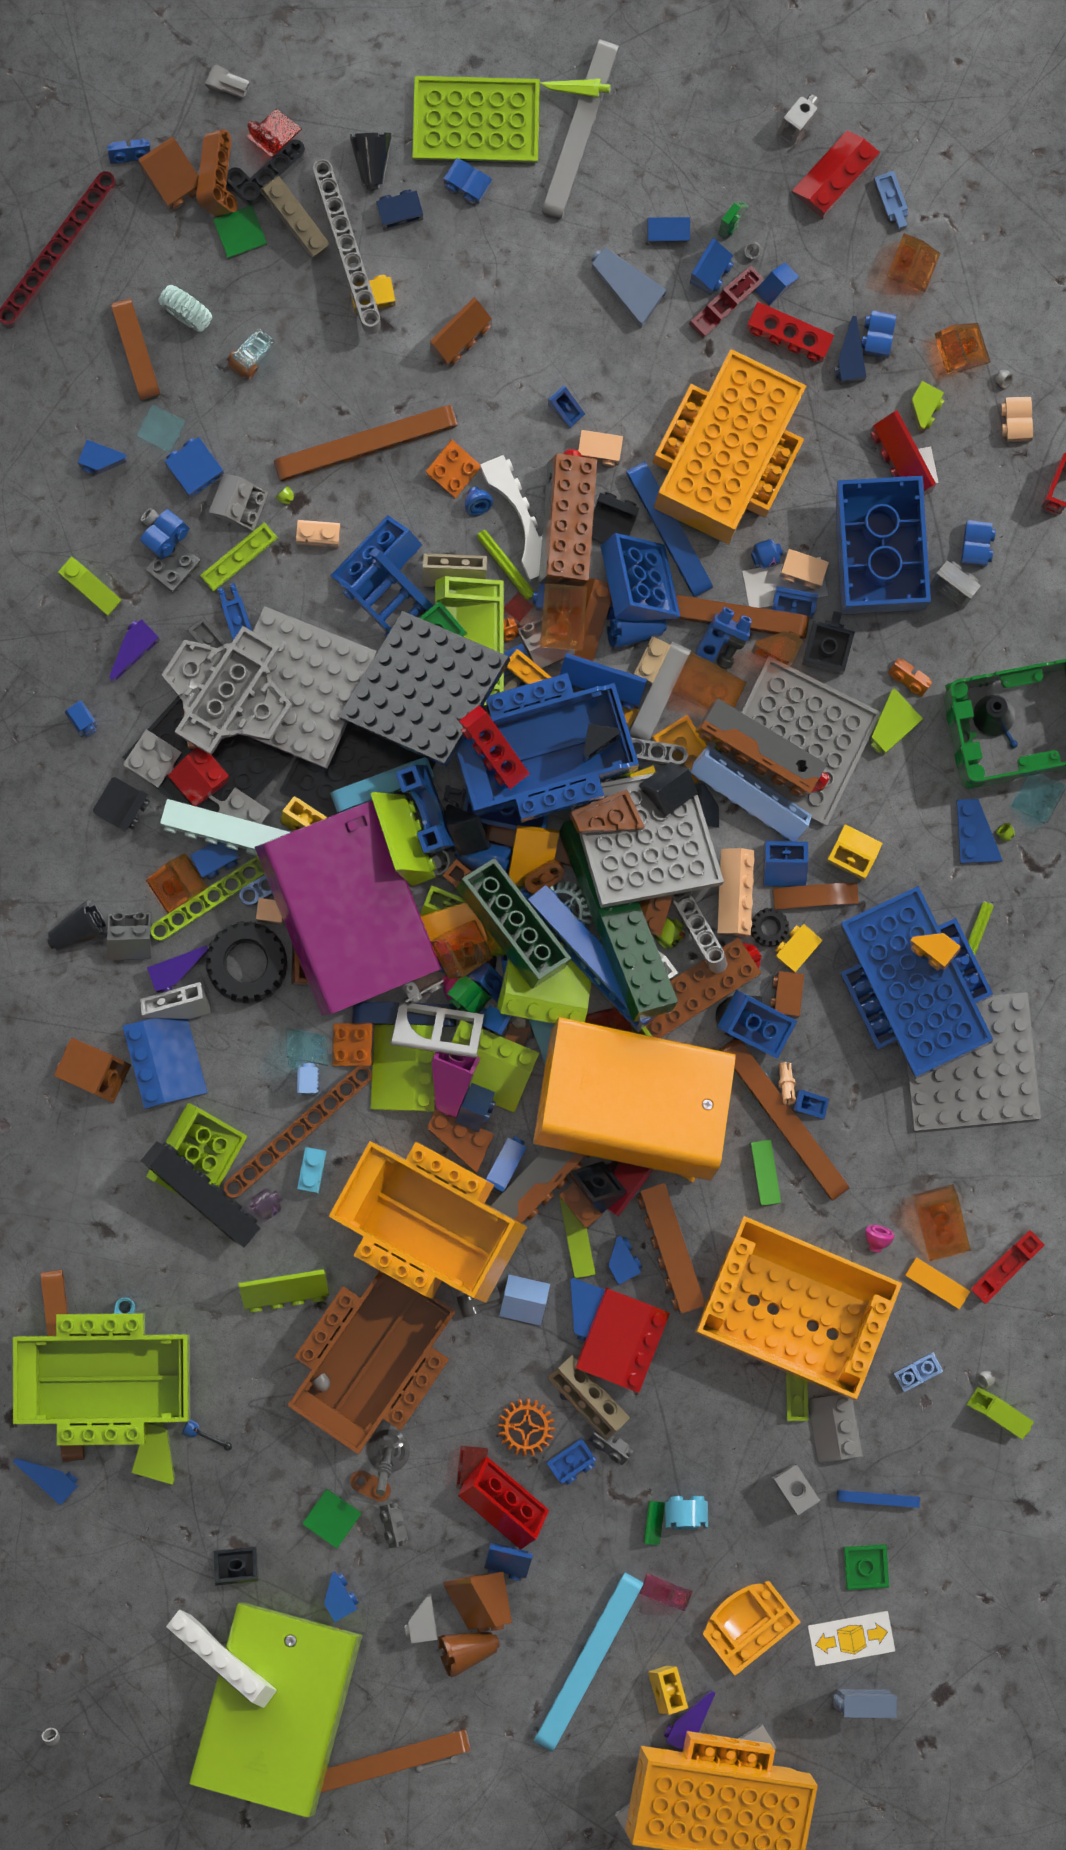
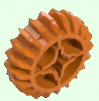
M529 1398L526 1399V1405H522V1400L518 1399V1407H515L514 1403L511 1402L512 1411H509L507 1408L503 1409L508 1414L507 1417L499 1416V1419L505 1422L504 1424L500 1423L497 1425L499 1428H504V1431L499 1432L498 1435L506 1436L501 1441L502 1444L508 1441L511 1443L507 1450H511L514 1446L516 1447L514 1454L517 1455L519 1449H522L524 1457L527 1455V1450H530L531 1455L534 1456V1448H537L541 1453L543 1452L540 1447L542 1443L546 1447L549 1446V1443L545 1441L546 1437L551 1440L554 1438L548 1434V1431H555V1427H549V1423H554L555 1421L554 1419L547 1420L546 1417L551 1414V1411H547L544 1414L542 1412L546 1407L544 1404L538 1409L537 1400L531 1406ZM524 1410V1417L520 1423H509L511 1417L516 1412ZM531 1410L541 1416L544 1425H536L531 1422ZM526 1416H528L529 1425L538 1427V1429L529 1431L530 1433H527V1438L525 1439L524 1430L515 1428V1426H521L526 1421ZM508 1429L521 1432L522 1445L516 1443L511 1438ZM544 1432L539 1441L528 1445L531 1433Z

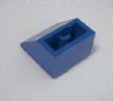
M765 841L764 886L806 885L808 842Z

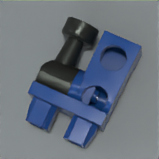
M723 607L719 614L715 613L705 635L699 641L696 647V655L713 663L722 645H728L725 653H720L716 661L722 667L732 668L735 662L733 655L737 649L740 650L744 647L750 637L752 619L741 615L737 623L731 620L734 612L729 608Z

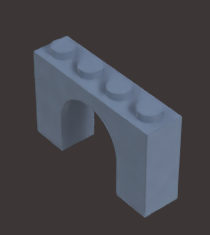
M837 1689V1694H833V1707L844 1718H897V1696L891 1694L890 1690Z

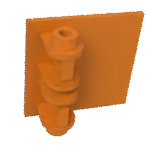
M451 439L425 472L430 479L435 480L456 498L480 469V464Z
M334 1023L332 1066H371L373 1048L372 1023Z

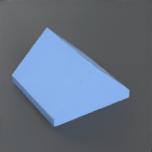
M508 1275L499 1316L541 1326L550 1284Z

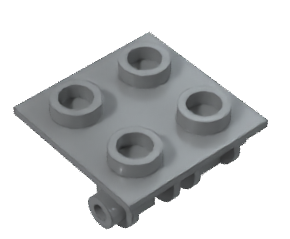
M438 979L420 990L412 981L403 984L402 989L407 996L403 1000L406 1003L410 1001L413 1004L423 998L421 994L424 992L432 993L440 989V984L444 981Z

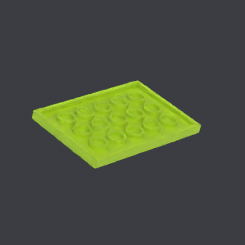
M415 76L413 160L455 161L458 158L462 161L538 163L540 79Z

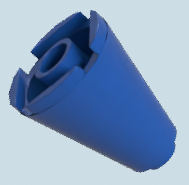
M613 607L608 609L607 620L611 619L610 626H607L609 644L613 648H621L651 639L652 636H662L663 631L667 629L666 619L628 621L615 618Z
M490 844L491 847L487 850L459 856L456 849L455 857L471 871L478 869L495 858L508 875L513 847Z

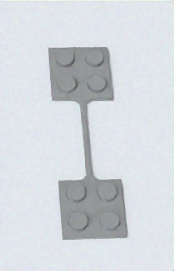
M146 729L123 765L159 788L165 777L174 769V763L182 752ZM237 788L233 789L225 801H219L212 795L209 797L219 804L220 810L218 813L262 824L270 812L269 809Z

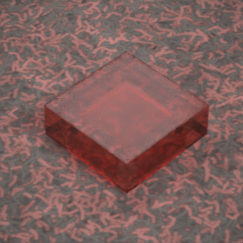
M517 592L504 607V610L520 623L533 608V605Z

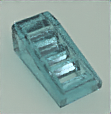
M258 329L232 357L247 369H250L270 351L274 339L261 329Z

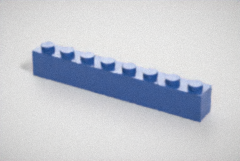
M545 885L527 900L556 939L564 944L565 951L572 958L571 960L638 1032L657 1017L654 1016L633 1022L600 940L593 936L587 930L586 925L572 914L570 907L564 905L558 899L555 891Z

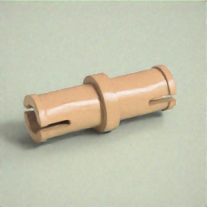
M782 1062L778 1065L780 1074L778 1083L779 1088L782 1089V1101L785 1105L787 1101L788 1105H792L796 1102L794 1090L796 1082L792 1075L791 1063Z

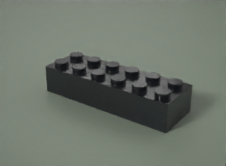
M156 1141L140 1161L233 1242L245 1248L261 1229L256 1224L258 1220L244 1210L240 1211L242 1206L228 1196L225 1198L224 1196L227 1193L213 1183L209 1184L211 1179L197 1169L194 1171L195 1165L182 1156L178 1157L179 1152L173 1146L166 1142L161 1144Z

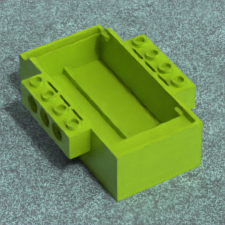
M145 1313L56 1314V1336L13 1337V1424H57V1445L145 1444L146 1422L190 1421V1334H145Z

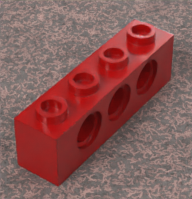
M757 302L746 328L750 330L749 333L752 335L767 337L769 342L775 345L783 344L788 347L789 351L799 354V352L806 354L807 358L814 362H823L834 338V334L760 302ZM765 322H774L776 328L772 330L767 329ZM790 329L794 331L795 336L788 338L784 335V331ZM811 338L814 341V345L806 346L803 343V339Z
M478 705L459 720L463 727L461 732L468 740L472 739L474 744L471 746L479 756L481 754L484 756L483 763L490 771L494 770L496 774L493 777L500 786L504 784L507 788L512 789L530 774L482 707ZM485 730L484 734L482 736H479L480 733Z

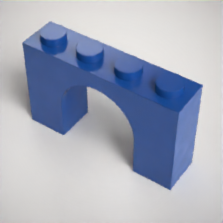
M413 765L395 772L402 792L410 793L419 808L424 830L418 832L417 835L423 852L437 853L455 846L447 828V819L428 766Z

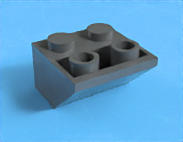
M116 912L108 914L107 945L109 960L151 959V912Z

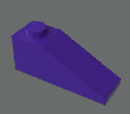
M142 619L139 622L135 620L127 628L129 631L125 634L109 676L113 683L160 641L159 637Z
M203 946L147 967L155 991L163 993L174 990L173 987L177 986L206 955L208 946Z
M710 1690L675 1719L672 1725L668 1724L664 1736L667 1737L666 1743L683 1750L686 1732L699 1733L716 1694L714 1691Z

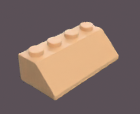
M744 848L721 849L720 870L724 883L719 886L718 934L742 938L751 935L754 850Z

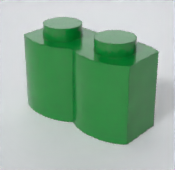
M464 974L447 993L451 997L449 1002L457 1007L459 1011L478 1014L491 999L473 980Z

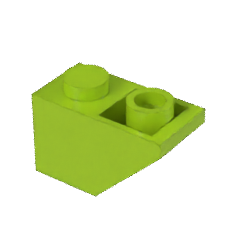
M924 381L920 383L910 402L918 431L923 433L925 428L929 429L935 419L932 417L935 410L939 411L945 401L942 399L944 392Z

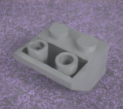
M223 474L209 513L226 522L254 531L269 492L240 476Z
M555 612L518 628L520 638L530 659L540 668L565 658L566 653L571 655L575 653L569 635Z

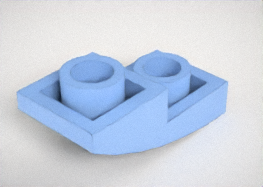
M933 1352L894 1374L901 1388L906 1392L942 1373L943 1369Z

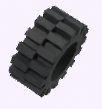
M775 908L760 910L752 919V937L762 946L772 947L780 944L789 932V921H787L786 915ZM772 919L777 923L778 930L774 935H766L762 931L761 926L765 920Z

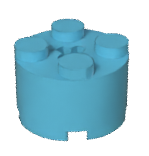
M682 1496L670 1497L668 1502H665L666 1529H670L671 1525H673V1530H698V1526L703 1525V1529L709 1528L708 1501H705L704 1496H693L690 1500H683Z

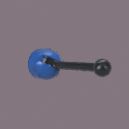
M191 1419L183 1429L182 1435L192 1438L200 1435L223 1446L226 1451L232 1449L230 1442H222L201 1432L199 1425Z

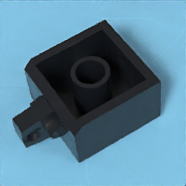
M834 611L831 621L826 620L825 623L813 622L802 662L803 665L843 675L855 631L843 629L844 625L840 624L841 612Z

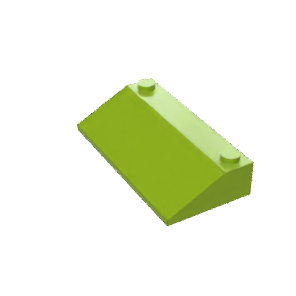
M449 576L435 580V604L441 601L467 632V635L464 637L504 654V581ZM504 672L490 695L504 691Z

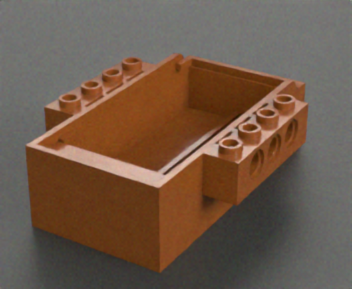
M382 1271L378 1272L361 1298L342 1286L294 1357L312 1370L287 1406L359 1455L383 1419L401 1431L437 1379L449 1358L432 1346L456 1311L435 1296L433 1299L426 1297ZM325 1373L330 1380V1387L323 1392L317 1391L313 1387L312 1382Z

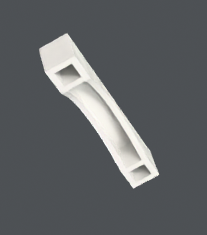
M504 455L480 464V469L488 488L498 492L507 499L521 520L525 536V550L521 564L529 583L539 579L542 536H539L536 531L539 527L535 517H530L529 515L530 505L527 498H522L519 492L522 490L518 478H513L511 471H514L510 459L506 460Z
M179 1609L166 1626L252 1703L264 1708L277 1690L230 1653L191 1614Z

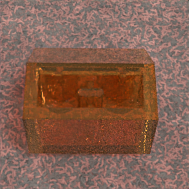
M904 233L887 278L926 292L941 253L925 241Z

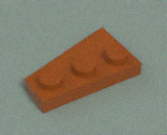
M627 789L569 813L577 833L643 830L645 828Z

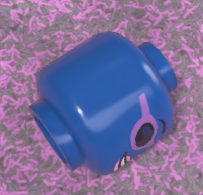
M772 539L754 544L751 551L755 566H759L761 569L778 565L780 563V556L783 555L781 545L779 543L775 544Z

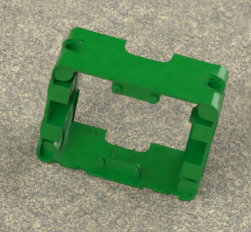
M1066 659L961 678L945 685L944 704L946 718L950 728L960 782L964 788L975 789L1043 773L1066 771V762H1061L1059 752L1052 750L1020 757L1017 760L1019 771L984 777L985 769L982 765L978 764L983 758L980 742H973L977 738V732H971L969 722L974 717L971 700H968L967 695L969 688L988 686L999 680L1003 688H1012L1041 682L1044 674L1048 675L1052 672L1063 670L1066 673ZM963 733H965L968 737V741L965 743Z

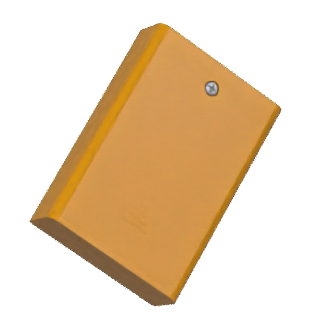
M558 1017L550 1032L533 1144L711 1181L721 1164L736 1056L735 1054Z

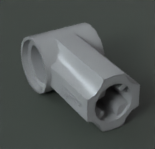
M213 65L205 86L213 91H224L243 99L247 93L250 81L230 74L227 69L221 66Z

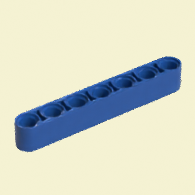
M644 461L627 470L626 474L693 597L695 598L712 589L711 580L678 520L653 508L660 487L647 463Z

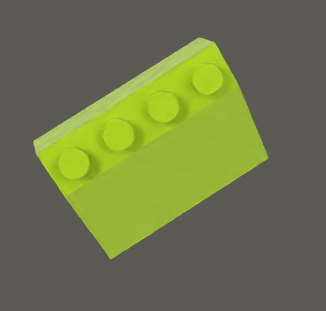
M381 792L370 793L395 870L411 886L435 878V862L433 858H429L428 853L423 852L417 835L418 832L424 829L421 821L416 819L417 807L414 801H410L405 795Z
M508 958L497 1008L501 1014L554 1024L558 1017L585 1022L591 981L570 960L565 969L532 989Z
M461 1020L451 1043L469 1046L473 1025ZM482 1029L477 1056L481 1059L471 1083L495 1092L493 1101L496 1102L495 1105L515 1113L539 1053Z
M375 1024L371 1110L434 1113L435 1092L432 1060L436 1052L391 1045L395 1025ZM410 1025L418 1035L431 1040L434 1026Z
M187 1103L166 1143L173 1146L179 1152L178 1157L182 1156L194 1164V1171L197 1169L211 1179L209 1184L213 1183L216 1186H220L248 1136L200 1108ZM149 1170L147 1178L179 1195L155 1173Z
M324 1269L238 1283L244 1309H249L250 1313L262 1311L263 1306L270 1305L271 1309L283 1308V1303L291 1302L292 1306L305 1304L304 1300L313 1299V1303L326 1301L325 1297L330 1296L326 1270Z

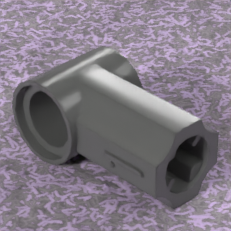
M495 1286L486 1303L474 1299L467 1294L456 1297L463 1318L502 1303L497 1286Z

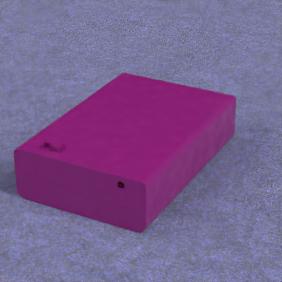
M373 800L254 847L321 1016L333 1014L441 969L408 883L395 870Z

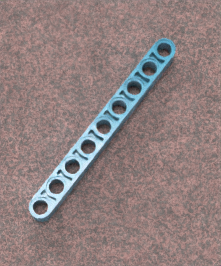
M624 1572L533 1741L534 1743L551 1752L554 1751L644 1582Z

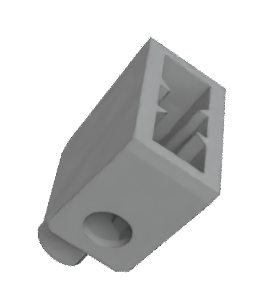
M810 94L807 99L800 97L783 118L777 134L794 146L814 119L818 110L819 99L813 94Z

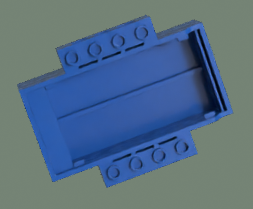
M568 673L489 695L485 702L490 718L530 773L512 789L507 788L504 784L502 786L498 784L493 777L496 774L494 770L490 771L483 763L484 756L482 754L479 756L471 746L474 744L472 739L468 740L464 737L455 752L472 814L482 816L516 806L521 823L604 798V793L600 781L637 771L639 766L615 683L574 693ZM588 724L618 728L621 731L619 740L586 763L583 762L582 758ZM485 730L482 731L479 736H482Z
M919 886L841 922V928L859 963L841 972V977L877 1051L897 1042L916 1080L993 1043L991 1033L976 1005L992 997L993 992L957 918L938 926ZM944 933L960 945L961 948L944 971L941 968L937 971L928 964L929 959L924 955L919 957L911 950L910 941L913 937Z

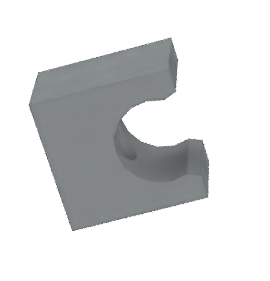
M797 1464L790 1465L772 1477V1480L783 1493L794 1514L800 1515L820 1502V1499ZM794 1484L802 1486V1493L798 1496H794L791 1493V1487Z

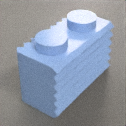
M302 1063V1067H298V1095L320 1094L318 1091L320 1089V1071L315 1063Z

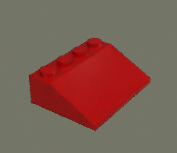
M606 1288L575 1368L639 1393L670 1313Z

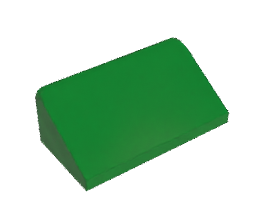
M648 1501L644 1534L645 1544H660L664 1502Z

